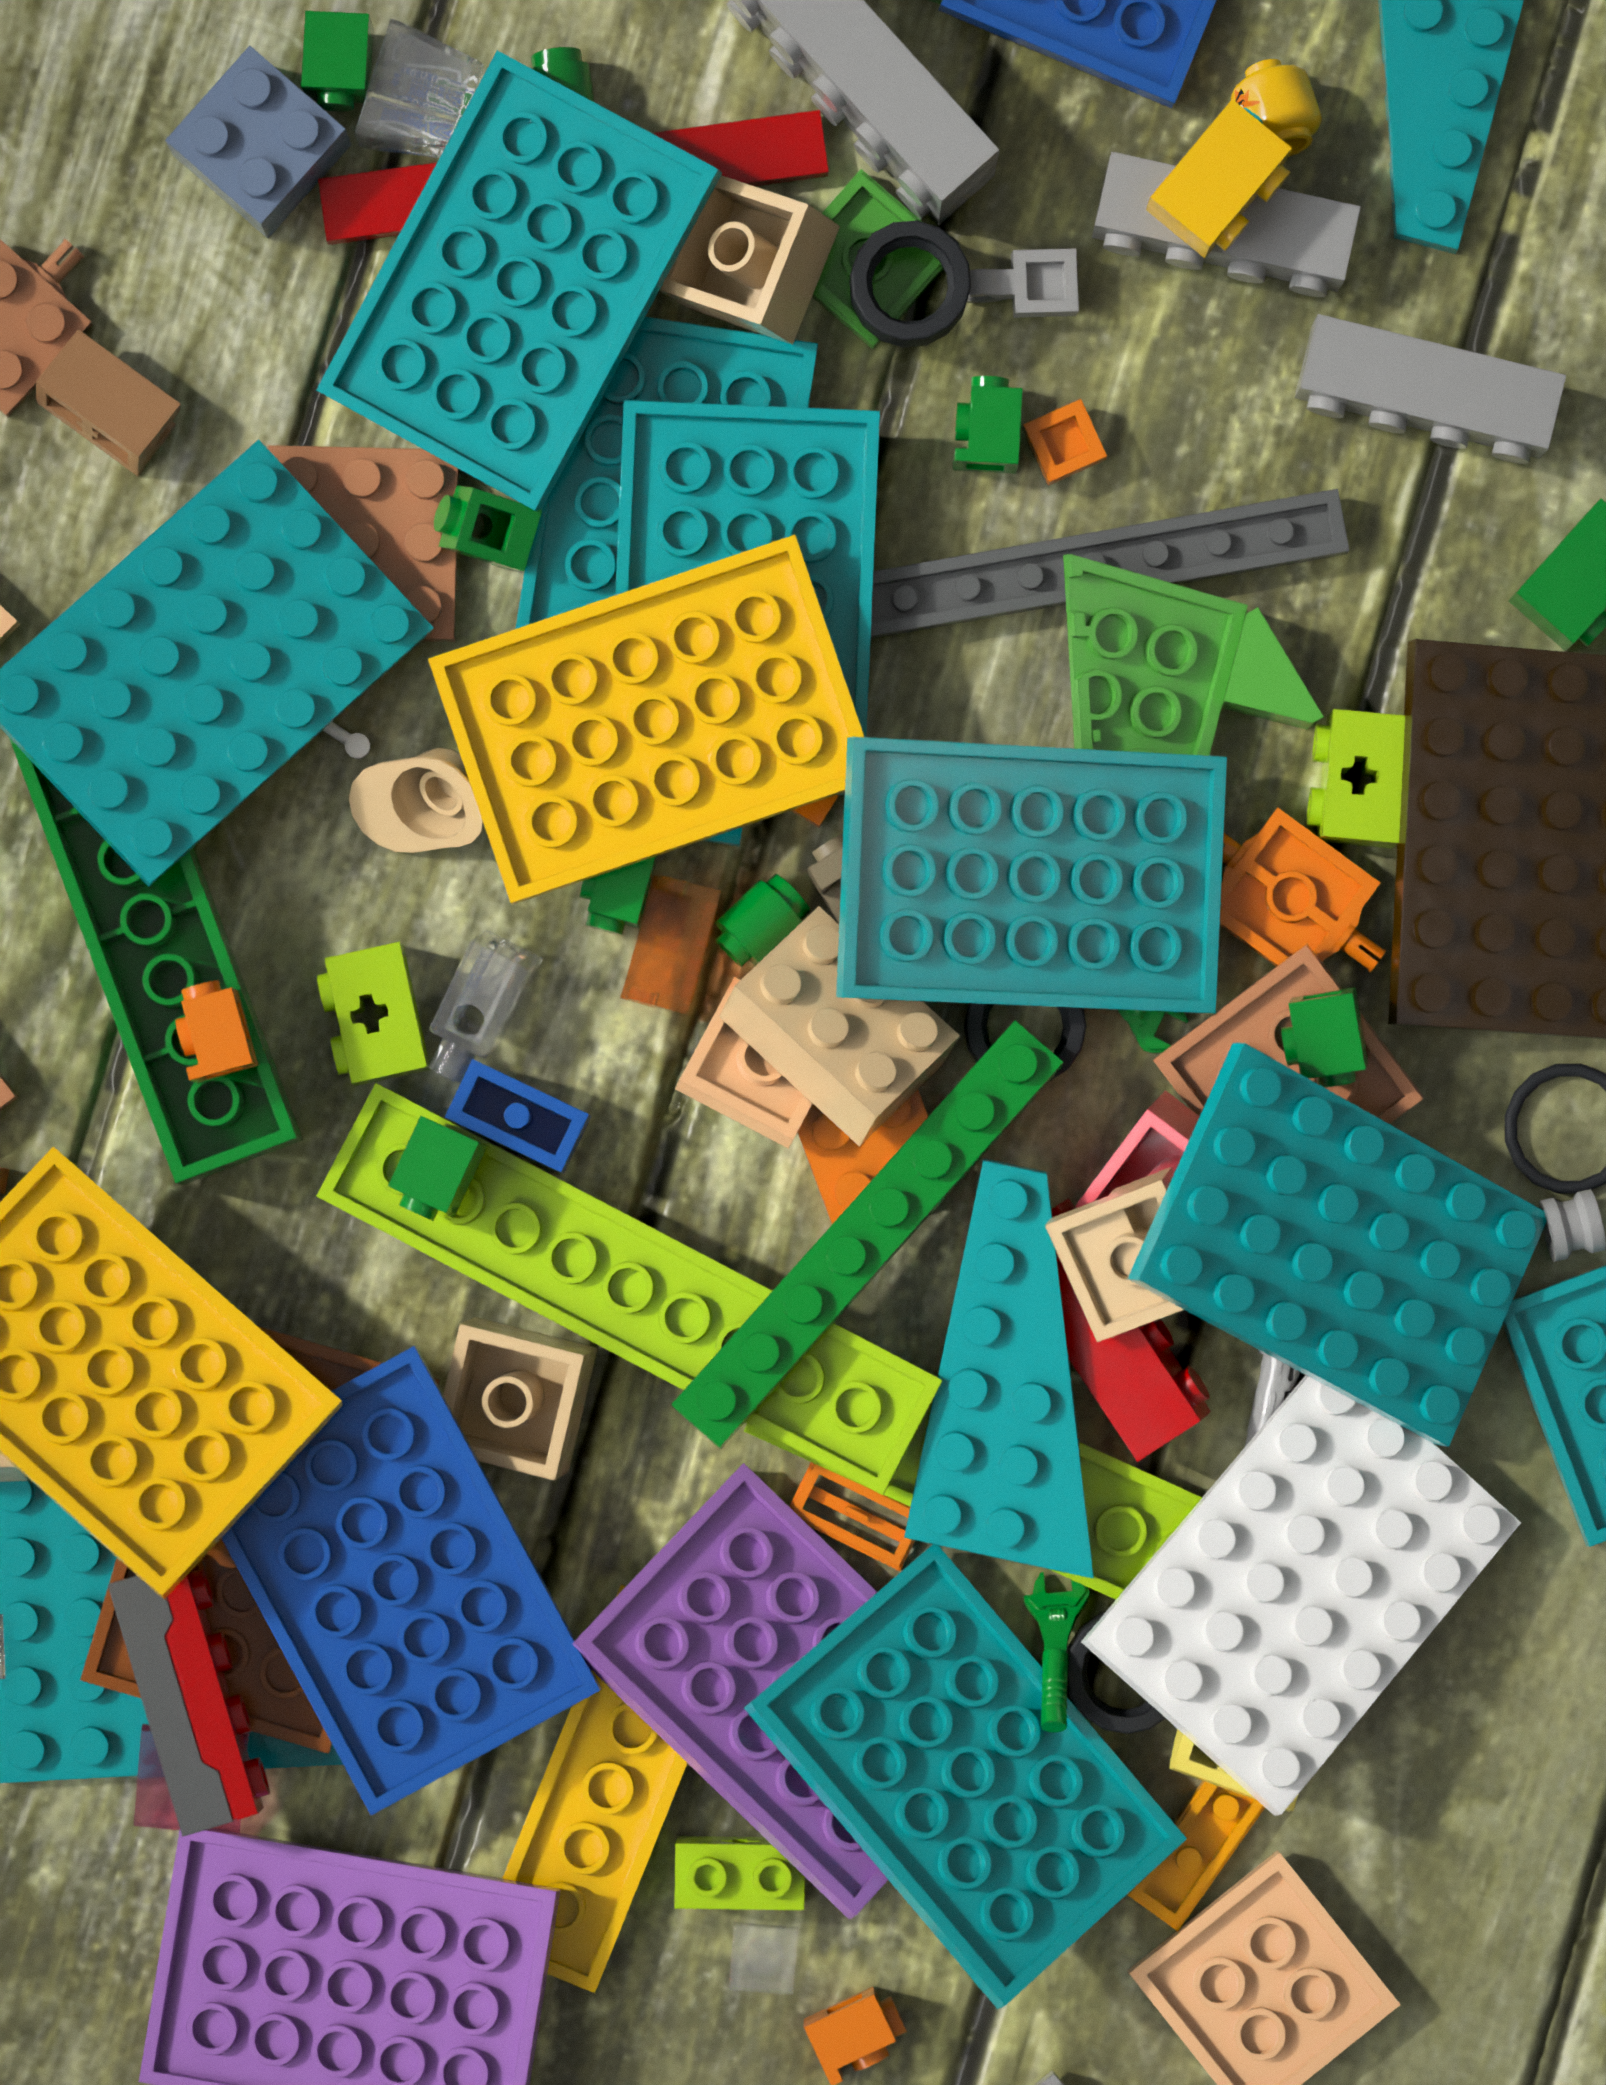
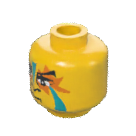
M1267 59L1251 65L1245 71L1246 77L1235 86L1231 100L1233 99L1288 144L1292 148L1288 157L1300 153L1311 145L1313 141L1312 135L1317 132L1322 122V115L1307 72L1295 65H1282L1278 59Z

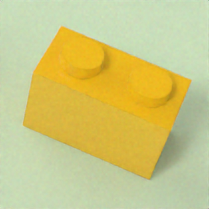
M1232 99L1150 196L1146 211L1203 258H1206L1216 245L1226 251L1250 222L1242 215L1257 196L1265 202L1269 201L1291 172L1283 164L1286 162L1292 148Z

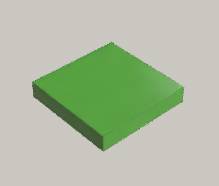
M860 169L822 212L823 215L838 224L840 228L812 297L873 350L880 340L862 326L851 305L849 280L857 251L872 233L893 222L921 220L866 172ZM915 247L899 248L887 254L876 266L872 279L873 295L881 309L891 317L900 320L944 268L940 261L928 251Z

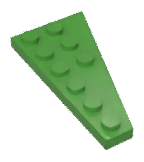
M1073 554L1063 555L1074 749L1209 756L1248 605Z

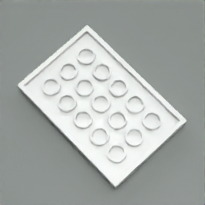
M1305 1375L1081 1642L1274 1816L1281 1815L1521 1522L1434 1443Z

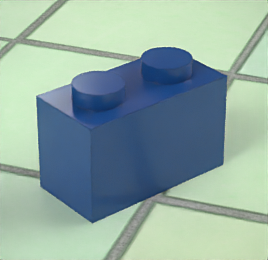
M474 1059L471 1060L445 1115V1118L565 1174L592 1117L584 1111Z

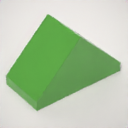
M1257 607L1245 616L1222 708L1307 730L1316 725L1324 716Z

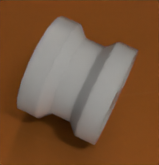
M1591 1189L1576 1192L1572 1200L1560 1202L1555 1198L1539 1201V1208L1545 1212L1547 1220L1543 1234L1553 1262L1568 1259L1572 1251L1585 1249L1589 1253L1605 1251L1606 1243L1601 1214Z

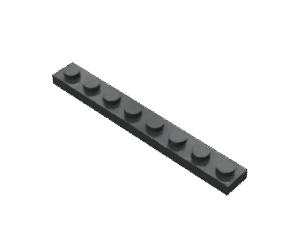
M1338 489L873 571L871 639L1065 605L1063 555L1073 554L1177 585L1346 555L1349 552Z

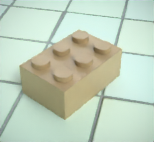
M818 906L734 986L719 1017L860 1147L943 1065L960 1035L923 1001L836 997L839 924Z

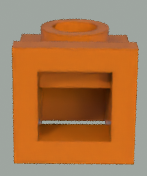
M219 980L201 983L181 990L184 999L181 1003L185 1017L175 1019L177 1033L185 1056L196 1054L198 1065L186 1068L190 1081L198 1083L259 1066L237 990L232 987L221 990Z
M873 1986L804 2018V2029L830 2085H836L843 2081L841 2067L851 2063L854 2071H859L888 2057L889 2052L886 2046L896 2042L897 2036L907 2032L892 1997L890 1996L880 2001Z

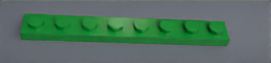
M1014 1020L676 1398L671 1406L721 1450L1063 1067V1061Z

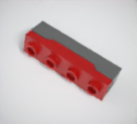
M192 1569L165 1600L137 1575L108 1584L182 1837L233 1822L235 1819L240 1820L258 1814L264 1808L261 1797L270 1794L269 1783L260 1757L249 1759L242 1734L251 1732V1723L241 1694L232 1697L230 1695L224 1671L233 1669L232 1659L223 1632L212 1634L205 1609L214 1607V1599L204 1569L197 1571Z

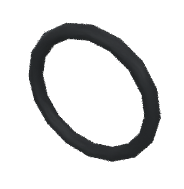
M1554 1064L1532 1073L1513 1093L1504 1116L1505 1144L1514 1165L1533 1184L1557 1194H1576V1192L1588 1189L1593 1190L1605 1185L1606 1166L1600 1173L1581 1181H1559L1540 1173L1525 1158L1519 1144L1517 1118L1525 1099L1540 1084L1557 1077H1582L1599 1084L1606 1091V1073L1584 1064Z

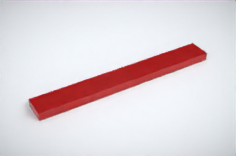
M820 110L652 133L719 169L722 172V176L752 186L829 176ZM437 162L319 178L318 184L327 244L333 245L398 236Z

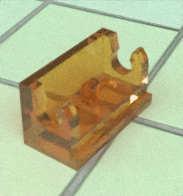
M654 876L620 999L684 1017L689 1016L722 897L721 890L668 876Z

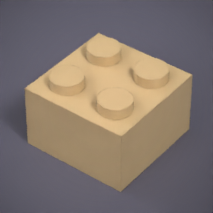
M721 175L659 291L690 310L793 345L840 226L809 204Z
M477 1317L460 1323L443 1396L478 1461L554 1481L569 1472L597 1348Z

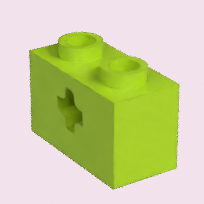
M1333 709L1327 715L1326 725L1316 724L1312 761L1323 763L1321 788H1310L1307 825L1317 826V836L1326 843L1390 849L1399 843L1405 715ZM1354 763H1361V774L1372 778V783L1364 786L1359 794H1352L1351 782L1341 780V774L1347 773Z
M399 941L324 958L327 973L317 975V982L325 1013L336 1010L341 1035L331 1037L330 1040L338 1075L349 1073L351 1083L358 1086L431 1070L429 1068L430 1062L404 945ZM373 998L374 1003L380 1008H388V1016L379 1019L378 1026L380 1031L371 1033L369 1027L365 1024L356 1023L355 1015L365 1011L364 1000Z
M677 1836L675 1843L674 1909L804 1910L805 1876L764 1837Z

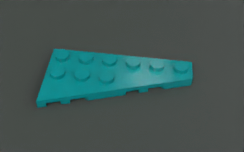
M1378 0L1382 62L1384 63L1385 109L1389 131V170L1394 238L1455 254L1459 248L1524 0Z
M984 1158L938 1378L943 1381L932 1402L904 1538L1094 1579L1057 1255L1045 1227L1049 1219L1053 1218L1047 1171Z

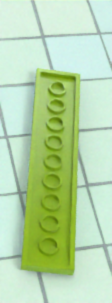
M375 1083L316 1195L318 1198L682 1390L693 1381L772 1292L769 1288ZM420 1115L487 1146L456 1215L453 1216L439 1210L434 1221L399 1206L403 1193L388 1187ZM833 1323L745 1423L884 1495L943 1380Z

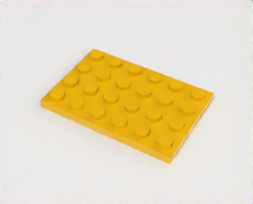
M796 535L428 659L512 905L844 793L847 738L864 737Z
M53 1146L0 1202V1453L165 1600L338 1412L343 1404L335 1394Z

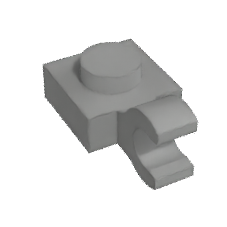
M1076 248L1013 250L1011 253V269L970 270L971 290L967 303H989L1012 299L1013 318L1076 316L1079 312Z

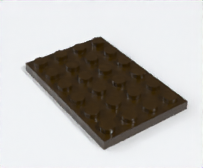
M1423 639L1408 641L1399 843H1397L1388 1024L1606 1039V655Z

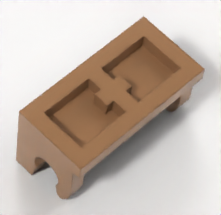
M79 329L36 381L37 404L136 476L141 474L146 464L176 426L173 419L181 410V404Z

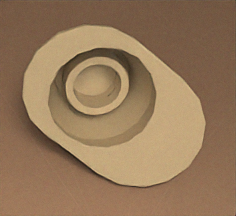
M435 748L416 757L381 762L365 768L352 782L349 795L352 817L366 836L377 845L392 851L417 853L448 847H460L474 842L483 831L484 823L461 755L454 749Z

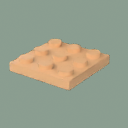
M1278 1850L1127 1970L1217 2085H1302L1401 2005Z

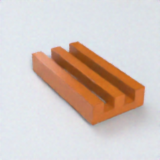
M810 1462L789 1507L811 1528L900 1571L915 1540L904 1538L906 1530L814 1484L820 1474L907 1518L910 1507ZM809 1497L900 1542L895 1553L804 1509L803 1506L807 1498Z

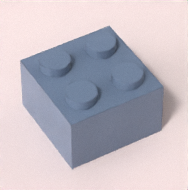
M250 45L165 140L171 153L179 162L267 239L315 187L318 179L323 178L351 146L346 129Z

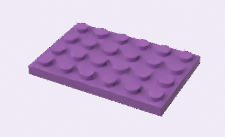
M743 1463L572 1644L580 1651L589 1668L835 1907L848 1919H851L862 1910L888 1879L757 1725L744 1707L876 1594L877 1591Z
M214 1828L182 1837L181 1830H179L139 2082L152 2085H530L561 1889Z

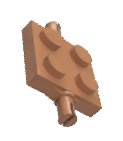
M65 238L41 266L22 259L0 239V411L7 418L36 387L37 379L79 329L85 333L93 325L84 314L67 300L59 285L79 261L85 258L77 248L69 254L74 247Z

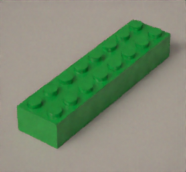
M10 739L175 1183L185 1185L302 1141L303 1137L194 847L155 883L148 887ZM219 980L221 990L232 987L239 993L259 1066L195 1083L189 1080L186 1068L198 1065L196 1054L185 1056L175 1019L185 1017L181 1001H184L181 990L201 983Z

